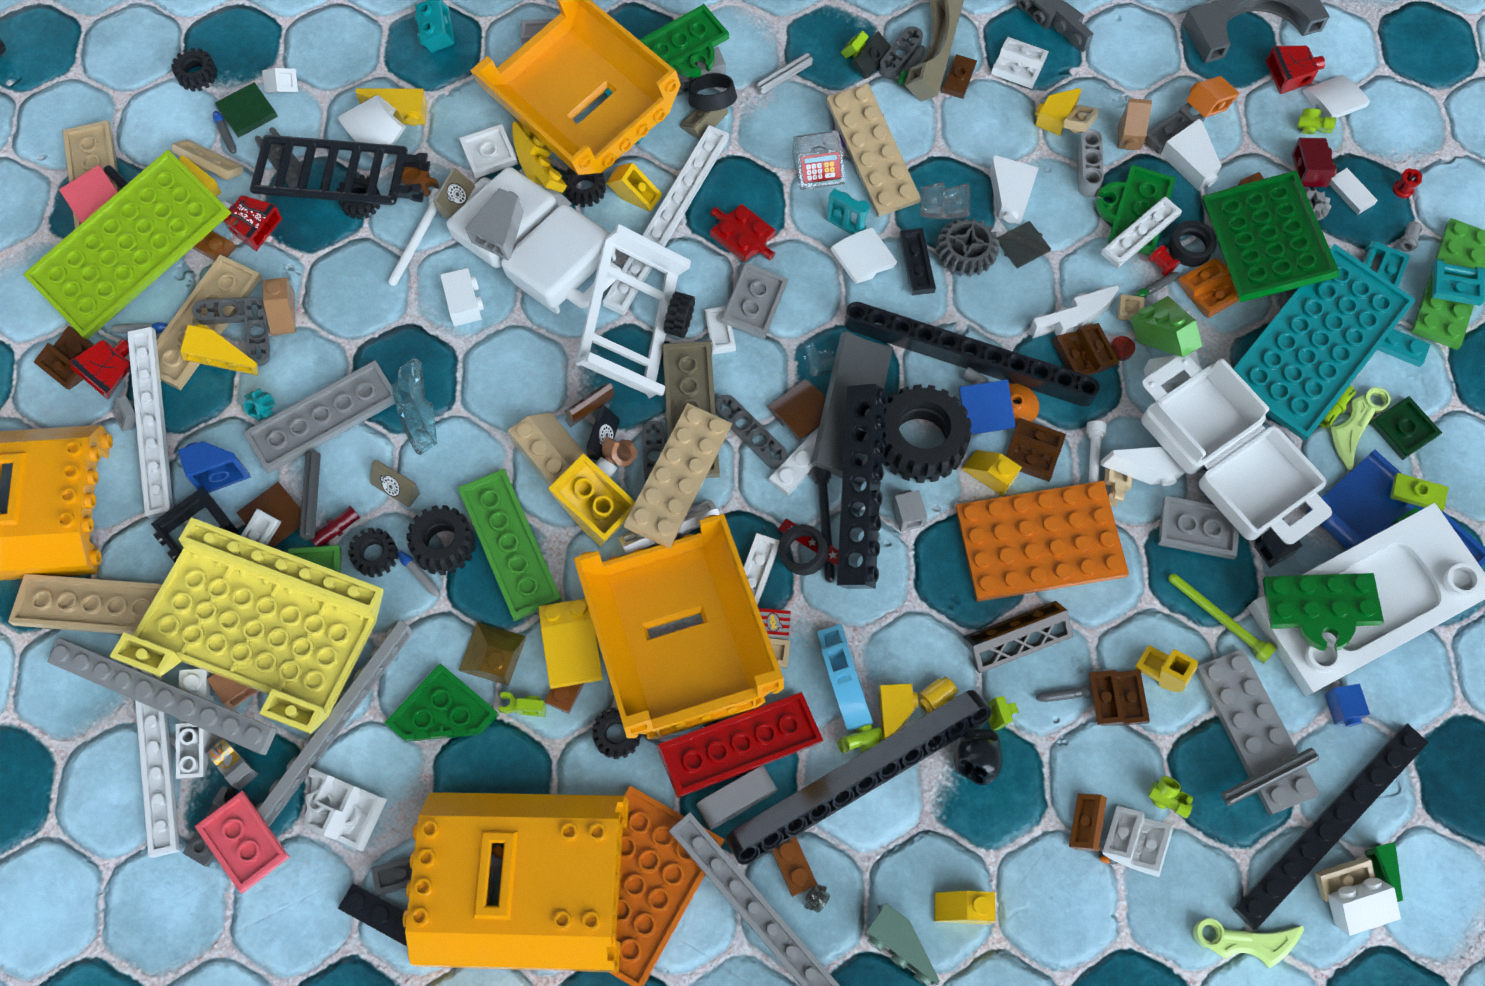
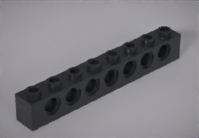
M876 384L847 386L837 586L846 589H876V582L879 578V570L877 568V556L880 553L878 531L881 529L879 508L882 504L880 487L884 476L882 456L885 452L883 431L886 428L884 406L887 404V395L885 390ZM870 408L869 414L865 416L866 410ZM869 432L868 438L863 441L865 434ZM868 457L866 464L862 466L864 458ZM866 481V487L861 491V486ZM865 506V512L860 516V510ZM862 531H864V536H863L862 540L859 541V540H858L859 534H860ZM862 556V564L858 567L857 561Z

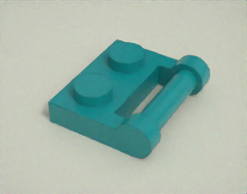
M834 188L829 194L827 221L851 235L867 229L865 221L866 215L870 211V204L865 200L857 201L848 193ZM852 212L857 214L856 224L851 221Z
M1369 241L1365 248L1366 254L1362 263L1371 268L1375 255L1382 256L1376 272L1399 287L1411 255L1379 242Z
M1438 259L1433 261L1431 272L1433 273L1432 298L1481 306L1485 302V268L1452 265Z

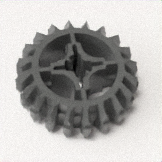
M964 216L962 221L955 218L953 223L948 221L945 228L942 227L936 241V253L939 254V261H944V268L950 266L951 273L956 270L959 271L960 277L964 272L968 273L969 277L973 275V272L980 275L983 270L988 271L990 269V265L995 263L996 257L999 254V240L996 239L997 232H991V225L984 226V220L976 222L975 217L972 220H968ZM967 242H969L968 251H966Z

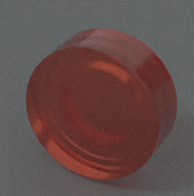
M1118 336L1111 343L1112 350L1119 361L1130 359L1135 351V343L1129 337Z

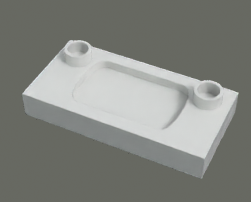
M1433 503L1302 574L1374 573L1384 622L1380 626H1356V631L1349 644L1341 650L1335 651L1334 644L1336 643V638L1331 633H1322L1323 639L1327 642V648L1325 651H1321L1310 646L1301 637L1298 628L1270 629L1265 595L1254 600L1247 608L1268 641L1277 647L1276 653L1304 696L1307 697L1485 600V572L1436 503Z

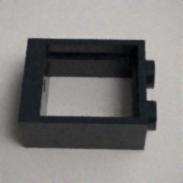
M201 487L151 523L157 531L153 534L162 546L167 544L171 549L167 554L174 562H176L182 550L169 533L205 507L218 522L219 528L235 534L239 532L204 487Z

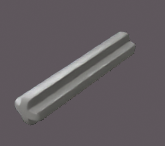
M809 53L801 55L758 81L756 89L760 94L768 92L812 65V56Z

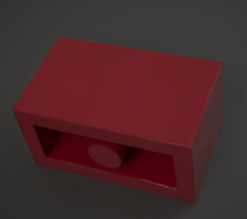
M1299 137L1292 157L1302 185L1304 187H1328L1331 179L1336 175L1337 167L1333 163L1332 149L1329 148L1327 139Z

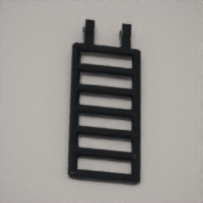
M265 135L258 154L250 192L263 195L395 205L397 198L423 202L424 192H421V184H411L409 186L400 184L404 167H412L429 172L431 163L427 161V153L407 154L408 149L405 146ZM271 144L284 145L274 186L261 185ZM293 147H307L297 188L284 187ZM316 148L329 149L320 189H306ZM339 150L352 151L343 191H329ZM361 152L374 153L366 192L365 194L352 193ZM384 154H396L397 158L388 196L375 195Z

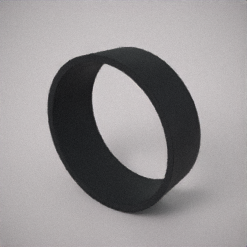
M705 74L693 79L689 84V105L696 110H721L732 105L737 99L734 82L731 77L725 74ZM712 87L727 88L725 91L713 95L697 93Z

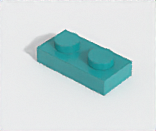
M1393 329L1377 350L1421 367L1425 362L1431 344Z

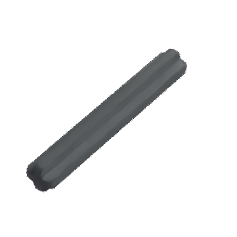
M316 450L308 451L305 454L299 537L306 541L315 537L321 461V454Z
M1309 748L1222 792L1221 797L1226 805L1231 806L1317 762L1319 756L1313 748Z

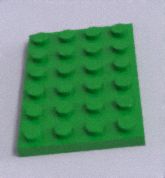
M1296 170L1202 196L1205 210L1216 235L1239 303L1339 277V269Z

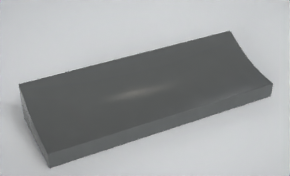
M848 331L841 333L811 464L842 478L847 386L876 384L884 389L893 347L863 339ZM870 408L866 410L865 416L869 414ZM869 432L865 434L863 441L868 438ZM868 457L864 458L862 466L866 464Z

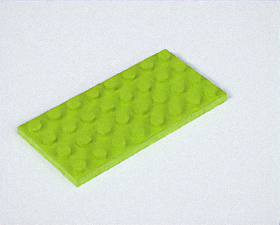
M167 149L23 273V275L83 338L89 339L225 220L231 212Z

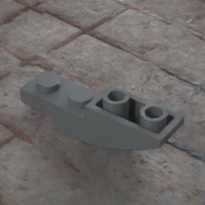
M1017 0L1016 4L1020 9L1029 14L1045 30L1053 26L1057 32L1065 36L1080 51L1084 52L1089 48L1094 33L1082 24L1085 15L1063 0Z

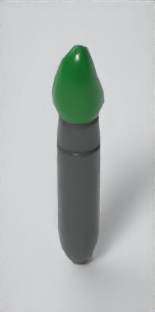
M924 45L919 46L915 50L904 69L900 72L898 84L906 82L909 69L916 66L924 54Z
M1179 272L1167 274L1147 287L1138 290L1134 296L1147 298L1148 295L1177 280Z

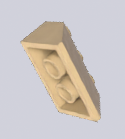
M551 412L527 416L508 429L511 442L548 487L584 453Z

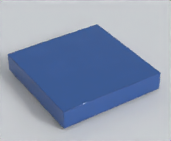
M1008 380L958 388L961 406H965L968 411L966 418L971 419V435L1016 428Z

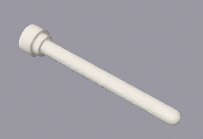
M432 189L428 197L430 205L388 280L391 286H396L435 216L438 209L433 200L440 189Z
M1089 421L1086 426V434L1091 440L1088 483L1099 481L1101 440L1106 435L1107 424L1102 421Z

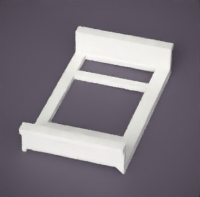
M618 224L616 230L604 238L575 365H582L645 393L648 398L655 395H664L665 386L656 382L666 333H664V321L666 320L665 316L668 311V305H670V299L675 292L678 275L690 268L691 260ZM613 248L665 273L662 291L609 266ZM607 275L660 300L648 358L594 333ZM592 342L646 366L644 376L591 353Z

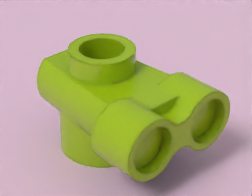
M1306 108L1303 109L1302 116L1298 119L1297 129H1302L1303 134L1309 135L1316 134V131L1332 133L1335 128L1336 117H1321L1322 111L1320 109Z
M869 724L857 728L858 734L853 733L838 739L837 743L842 754L858 747L861 753L880 743L884 736L880 727L873 729L872 725Z
M1162 776L1159 782L1154 781L1149 789L1148 797L1160 809L1169 808L1174 813L1187 819L1193 807L1191 805L1193 796L1183 791L1180 792L1181 785L1169 776Z

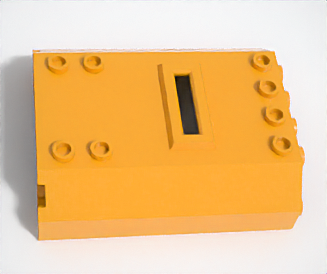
M556 0L561 13L499 67L496 68L493 60L486 56L470 71L478 85L578 175L602 173L612 166L621 155L629 151L638 140L646 136L656 124L665 119L672 108L681 84L675 69L593 1ZM609 88L613 94L577 124L573 119Z
M102 425L0 431V479L2 464L13 463L7 513L0 514V580L23 579L24 574L47 576L98 574V565L102 562V555L100 550L90 542V532L94 529L92 512L96 506L95 484L99 480L97 461H100L101 456L109 458V449L113 446L111 434Z
M724 513L709 515L703 520H699L701 533L685 535L681 539L675 540L671 548L658 544L652 548L635 550L633 553L625 556L611 557L605 562H602L599 550L584 552L574 558L627 738H636L638 734H646L647 739L662 738L757 708L766 702L764 697L770 692L777 694L784 689L782 672ZM696 614H701L703 623L651 639L649 637L647 629Z
M430 792L418 815V823H415L413 827V839L416 841L415 850L411 853L409 862L412 876L406 887L409 903L408 910H405L403 914V926L406 927L405 934L410 965L434 968L619 972L620 942L616 940L622 833L623 828L628 827L629 800L626 796ZM492 843H504L498 906H486Z

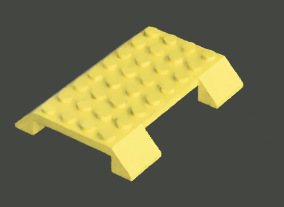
M191 517L178 539L184 547L134 634L130 635L123 632L110 657L160 677L180 662H185L269 694L259 713L260 715L311 734L329 717L376 624L384 592L383 588Z

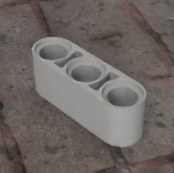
M1089 129L1082 134L1077 148L1078 191L1082 196L1088 198L1094 197L1098 193L1104 177L1102 135L1093 129Z
M761 766L702 799L696 806L709 829H713L770 797L778 789L766 768Z

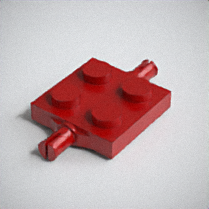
M742 203L728 214L723 213L718 207L713 208L711 215L720 222L711 229V237L743 262L758 253L764 255L768 260L773 259L776 253L766 246L767 242L775 236L776 230Z

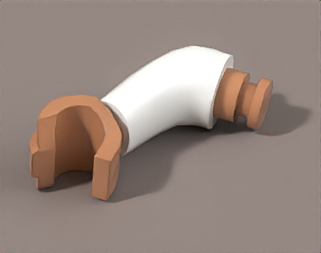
M606 436L602 446L605 458L600 457L595 464L609 478H612L617 470L615 464L620 466L630 465L635 460L638 451L634 447V442L622 439L617 442Z

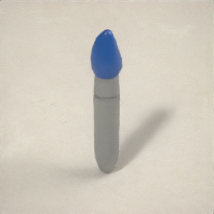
M163 322L153 324H118L112 326L111 331L124 334L128 331L152 327L156 330V333H161L168 324Z
M399 551L398 558L401 564L409 569L429 593L439 596V588L413 561V558L405 552Z

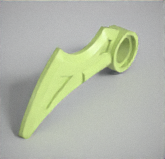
M1373 387L1366 394L1352 400L1350 418L1345 423L1330 428L1336 452L1346 469L1350 472L1353 470L1357 444L1372 416L1383 412L1390 404V395L1383 388ZM1370 396H1378L1382 400V405H1374L1370 400Z
M1209 918L1200 920L1195 924L1193 937L1201 947L1209 948L1225 959L1236 953H1247L1260 959L1267 968H1271L1293 949L1302 935L1304 927L1298 926L1277 932L1256 933L1227 930L1223 928L1220 922ZM1206 925L1211 926L1215 930V939L1211 942L1204 939L1202 935V929Z

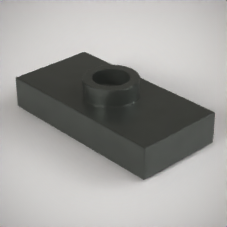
M878 31L872 35L851 63L864 79H867L879 66L881 59L889 51L891 45Z

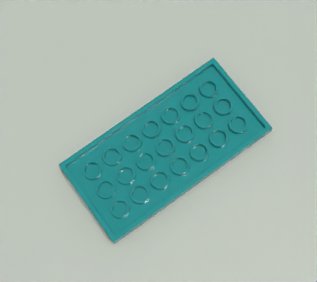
M1336 244L1330 248V251L1339 269V277L1299 287L1233 369L1269 407V411L1266 414L1303 441H1306L1416 301L1415 298Z

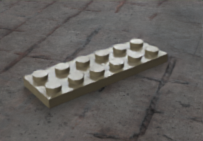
M711 341L663 344L668 439L687 403L716 416ZM717 455L706 478L720 477L719 455Z

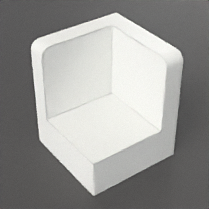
M273 68L262 70L265 93L298 92L296 69Z

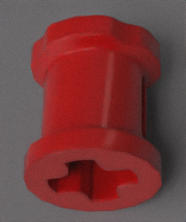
M1408 168L1404 170L1401 174V179L1393 185L1395 195L1400 198H1409L1414 193V188L1422 183V174L1416 169Z
M1165 245L1156 249L1148 258L1150 262H1154L1162 270L1161 274L1163 276L1172 273L1180 264L1178 259L1175 260L1166 251L1167 247Z

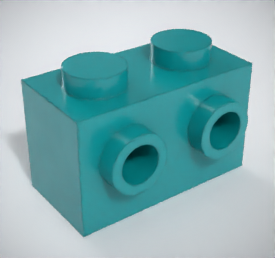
M426 0L416 4L415 21L419 29L417 36L420 44L425 46L431 53L455 44L450 11L443 0Z

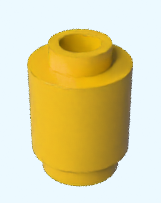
M948 677L937 678L918 694L920 698L918 704L924 712L929 714L954 699L958 690Z

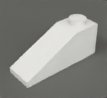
M1163 447L1112 450L1100 461L1101 466L1147 484H1162L1164 487L1175 484L1177 479L1185 473Z

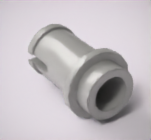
M1413 221L1407 224L1404 236L1399 240L1400 248L1403 251L1410 252L1418 247V238L1423 229L1420 223Z

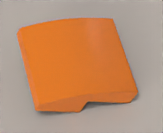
M1217 258L1181 276L1178 280L1187 296L1207 318L1239 301L1226 265Z

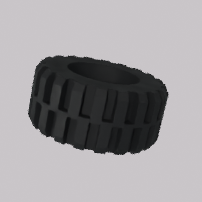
M921 384L913 385V389L910 390L908 387L900 389L899 395L893 393L888 398V402L884 406L886 428L883 431L885 452L882 456V463L884 466H891L890 472L894 475L902 474V479L910 481V478H914L916 483H924L925 479H929L930 482L938 481L940 475L946 478L951 474L952 470H956L959 467L971 440L972 432L970 429L972 424L971 419L966 418L968 411L965 406H959L960 400L956 396L950 397L948 395L949 391L943 388L939 391L933 385L922 388ZM913 419L928 420L941 429L945 442L935 448H918L903 438L899 428L905 422Z

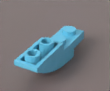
M842 624L817 631L823 658L848 732L873 724Z

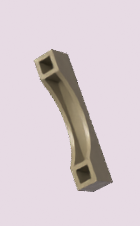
M929 0L932 14L930 46L923 60L909 69L905 86L920 101L933 98L939 94L964 0Z

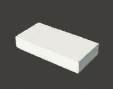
M1348 168L1336 174L1329 183L1334 191L1357 215L1372 207L1378 201Z
M726 306L704 309L712 355L736 351L732 327L721 323Z

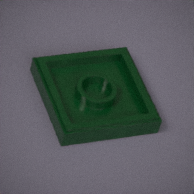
M255 82L215 102L216 107L238 138L278 117Z
M1410 396L1370 422L1373 428L1402 460L1442 434V431Z

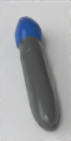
M214 111L213 121L217 125L227 149L232 154H235L237 151L236 145L224 123V118L218 111Z

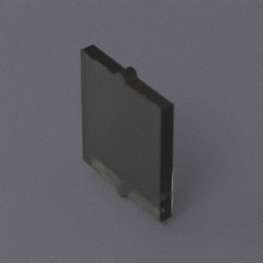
M1030 221L996 238L999 240V246L1004 251V256H1008L1017 269L1051 251L1050 246L1042 237L1043 234L1039 233Z

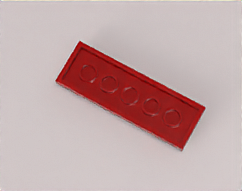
M800 692L660 743L656 748L676 797L679 798L818 745L824 740L804 695Z

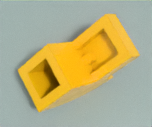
M1148 645L1136 664L1135 670H1141V673L1158 681L1159 686L1166 690L1182 692L1195 673L1198 661L1176 649H1173L1171 654L1168 655Z

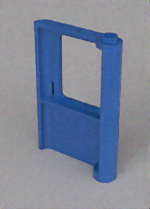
M1374 449L1329 492L1321 497L1331 508L1332 515L1320 525L1346 550H1349L1393 526L1394 523L1392 521L1410 509L1417 507L1420 511L1424 507L1390 498L1394 476L1401 472ZM1309 508L1306 512L1309 513L1312 509ZM1442 511L1480 567L1484 565L1485 548L1449 515Z

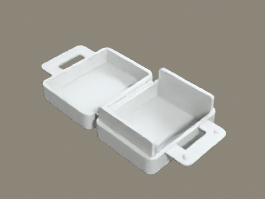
M505 168L493 180L483 177L477 181L465 205L447 220V227L452 238L492 267H503L506 276L512 280L514 285L556 315L561 312L559 305L565 299H568L579 308H587L590 303L594 283L584 293L580 292L577 288L598 269L604 238L611 233L569 205L562 204L558 206L553 194L514 168ZM498 188L517 194L524 211L509 261L471 243L465 230L468 223ZM613 248L609 266L622 272L621 268L613 263L616 260V249ZM607 275L604 291L617 279Z
M1178 356L1143 380L1142 385L1144 389L1156 401L1143 414L1141 418L1143 426L1186 473L1195 474L1204 467L1207 468L1208 471L1199 481L1200 489L1245 539L1255 540L1271 528L1284 543L1294 544L1332 515L1331 508L1318 495L1326 485L1325 477L1279 428L1269 427L1265 429L1262 426L1269 407L1224 359L1221 358L1216 364H1211L1202 370L1190 356ZM1184 370L1190 379L1170 393H1167L1161 385ZM1307 503L1312 511L1289 527L1283 519Z

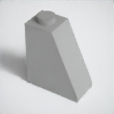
M498 188L465 227L471 243L509 261L524 212L520 198L512 191L508 192Z

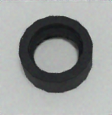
M1195 220L1184 221L1174 230L1169 240L1168 249L1171 256L1175 260L1178 259L1180 264L1190 267L1201 266L1209 260L1215 250L1217 238L1214 231L1207 224ZM1183 235L1196 236L1204 243L1206 249L1203 252H1191L1181 245L1179 238Z
M801 524L791 527L785 531L778 545L780 559L788 570L797 575L806 576L816 573L822 569L829 554L826 540L820 531L811 525ZM804 536L813 538L818 545V552L814 559L804 564L792 561L789 555V548L793 541Z

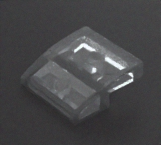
M944 182L922 187L920 201L921 216L933 219H955L970 216L971 190L969 184L966 183L946 189Z

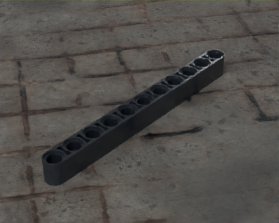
M852 302L846 309L845 327L852 332L965 369L970 367L978 373L999 380H1008L1011 384L1023 385L1033 391L1079 406L1091 405L1100 390L1099 382L1091 376L868 304ZM874 323H881L883 325L877 326ZM897 330H903L906 333H899ZM921 337H925V338H927L928 340H927V341H924V340H921L920 338H921ZM943 345H949L951 348H945ZM965 352H971V353H973L974 355H973V356H970V355L966 354ZM989 360H995L997 363H992ZM1012 367H1017L1020 371H1016ZM1035 374H1039L1043 378H1038ZM1059 382H1063L1067 386H1062ZM1082 389L1089 391L1090 394L1083 392Z
M968 690L735 828L727 835L726 843L739 864L746 865L754 862L984 724L991 717V708L976 691Z

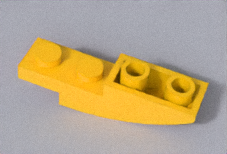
M514 120L512 123L514 146L526 176L536 184L563 193L567 185L562 180V175L551 166L552 162L548 159L551 151L522 123Z

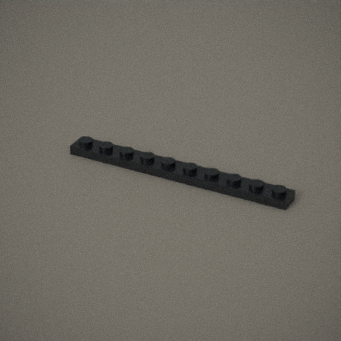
M1408 723L1403 725L1232 910L1253 930L1257 929L1429 742Z

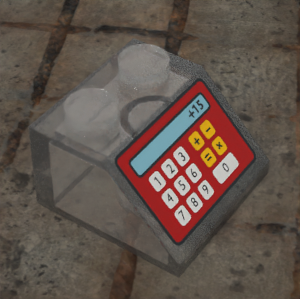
M838 130L793 136L792 153L800 190L845 184L843 149Z

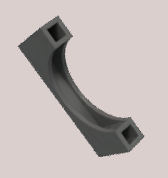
M1215 0L1208 4L1189 8L1182 24L1203 62L1208 63L1225 57L1231 45L1227 35V22L1239 14L1260 11L1277 15L1290 22L1302 36L1321 32L1330 16L1320 0Z

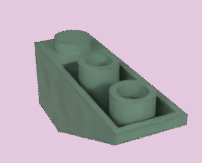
M886 903L865 933L869 937L867 942L879 951H882L884 948L892 954L890 959L899 967L905 969L908 966L916 973L914 977L923 985H938L940 980L910 920Z

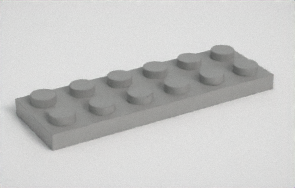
M373 361L243 433L265 471L269 474L396 404L400 399L377 362Z
M1244 648L1197 666L1195 672L1249 778L1299 754ZM1306 767L1257 792L1269 816L1320 795Z

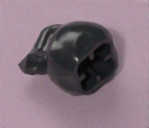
M975 728L960 737L962 742L959 743L954 755L956 771L978 785L991 783L1002 769L1003 758L999 735L994 730Z

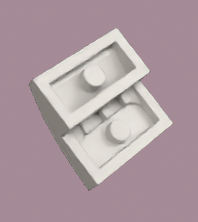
M1007 37L991 74L1032 89L1049 51Z
M1343 75L1303 90L1312 107H1320L1326 117L1338 118L1365 108L1370 103L1365 93L1353 81Z
M873 228L855 233L839 241L830 249L855 284L871 280L876 273L892 269L897 263V260Z
M1117 806L1103 848V855L1129 868L1160 877L1173 831L1172 825L1146 819L1144 812Z

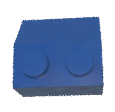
M204 441L190 443L185 448L178 450L185 476L197 490L204 487L208 493L251 478L248 470L234 453Z

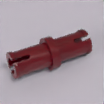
M350 505L349 508L333 520L330 518L327 521L328 524L317 531L315 537L311 540L316 547L324 546L337 535L339 537L343 535L342 531L361 517Z

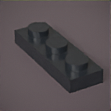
M923 228L901 230L899 238L911 295L935 293L936 286Z
M352 883L338 909L407 946L406 927L403 926L404 911Z

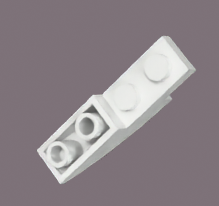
M1118 285L1112 287L1104 286L1089 294H1078L1074 297L1070 308L1064 307L1049 315H1038L1033 319L1029 329L1032 338L1053 332L1056 335L1076 332L1080 326L1092 324L1112 304L1119 291Z
M203 669L179 670V688L214 702V696L210 695V683L207 680L210 677V672ZM180 720V724H176V779L205 777L209 761L206 751L211 748L212 733Z

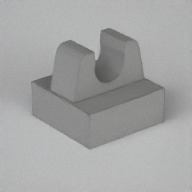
M127 396L116 397L113 414L122 432L132 430L133 425L136 424L134 401H129Z

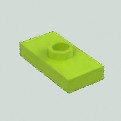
M1397 473L1394 476L1390 498L1424 508L1436 503L1442 512L1445 510L1449 487Z

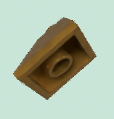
M477 622L459 671L509 686L526 636Z

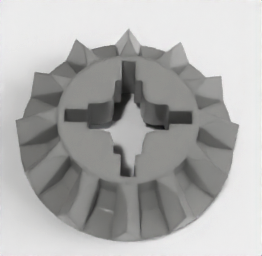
M1316 187L1313 189L1304 188L1309 201L1313 199L1316 204L1313 211L1317 220L1326 217L1332 206L1329 203L1330 198L1325 196V191L1319 192Z

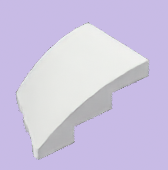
M379 95L338 117L345 130L356 142L395 145L406 128L404 124L393 116L396 109ZM367 152L372 158H374V153ZM384 154L382 163L385 161L388 154Z
M310 768L308 775L312 778L311 791L306 797L307 811L305 813L304 827L357 850L364 851L387 799Z

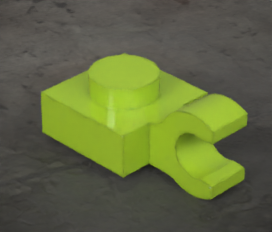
M510 692L501 693L502 699L510 700L508 706L498 707L501 713H518L525 716L546 717L547 706L540 697L527 695L525 699L517 698L516 700Z

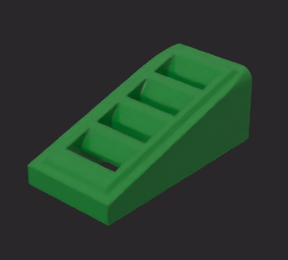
M1392 842L1365 850L1366 857L1372 861L1375 878H1379L1394 887L1397 902L1403 901L1395 843Z

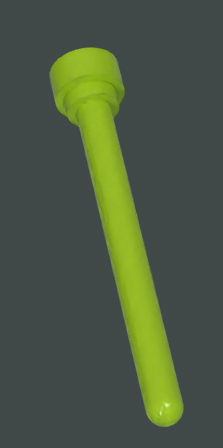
M1177 574L1169 576L1168 579L1171 584L1253 648L1252 652L1256 654L1255 657L1264 664L1276 651L1277 647L1269 641L1266 643L1264 640L1259 641Z

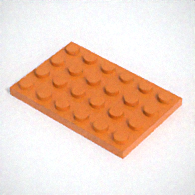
M1104 481L956 504L955 509L976 602L1126 578L1129 575Z
M629 786L624 795L629 800L628 827L623 828L616 930V940L620 942L619 972L609 973L630 986H644L702 883L705 874L669 833V830L685 816L636 788ZM704 828L716 843L722 847L725 839Z

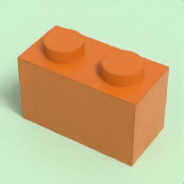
M1222 76L1195 83L1189 91L1191 94L1186 101L1206 118L1227 111L1240 93Z

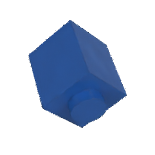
M1360 684L1336 687L1325 694L1334 725L1345 723L1346 727L1362 724L1361 720L1370 715Z

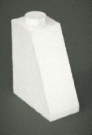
M1200 119L1168 140L1161 153V156L1198 191L1206 185L1210 187L1218 179L1217 174L1222 166L1205 126Z
M994 155L990 168V177L999 219L1009 223L1021 224L1038 167Z

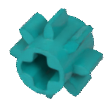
M261 388L244 396L247 401L244 402L243 407L248 416L256 417L257 421H260L274 414L271 409L274 407L275 402L270 393L262 392Z

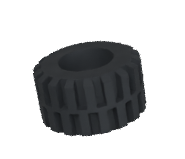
M435 505L432 506L430 511H427V509L422 510L423 515L420 517L416 515L413 518L415 523L409 524L408 529L410 533L406 534V539L409 542L407 543L408 548L416 562L419 563L422 569H428L429 573L434 575L436 571L440 575H446V571H450L451 574L456 573L455 568L457 567L463 569L466 566L465 560L470 562L472 559L470 552H475L476 548L474 542H476L475 536L463 513L460 514L458 509L454 507L450 511L447 505H443L442 509ZM450 531L455 534L452 543L446 548L434 550L428 547L431 538L439 532Z

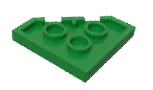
M440 663L384 723L405 742L482 735L499 716V713Z

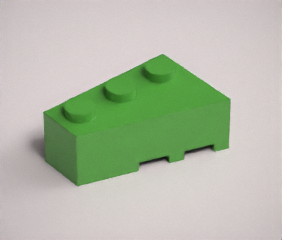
M1169 296L1151 306L1140 309L1139 313L1130 317L1138 343L1180 357H1185L1202 347L1196 320Z

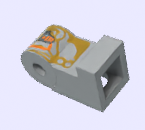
M224 738L206 751L208 757L224 775L227 782L239 791L259 774L233 745Z

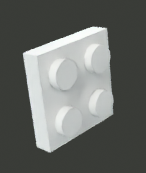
M502 124L459 138L475 179L518 164Z

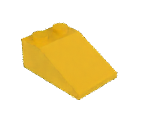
M584 453L548 488L549 492L579 527L600 547L625 523L635 504V501Z
M586 599L539 606L550 689L603 680L598 639Z

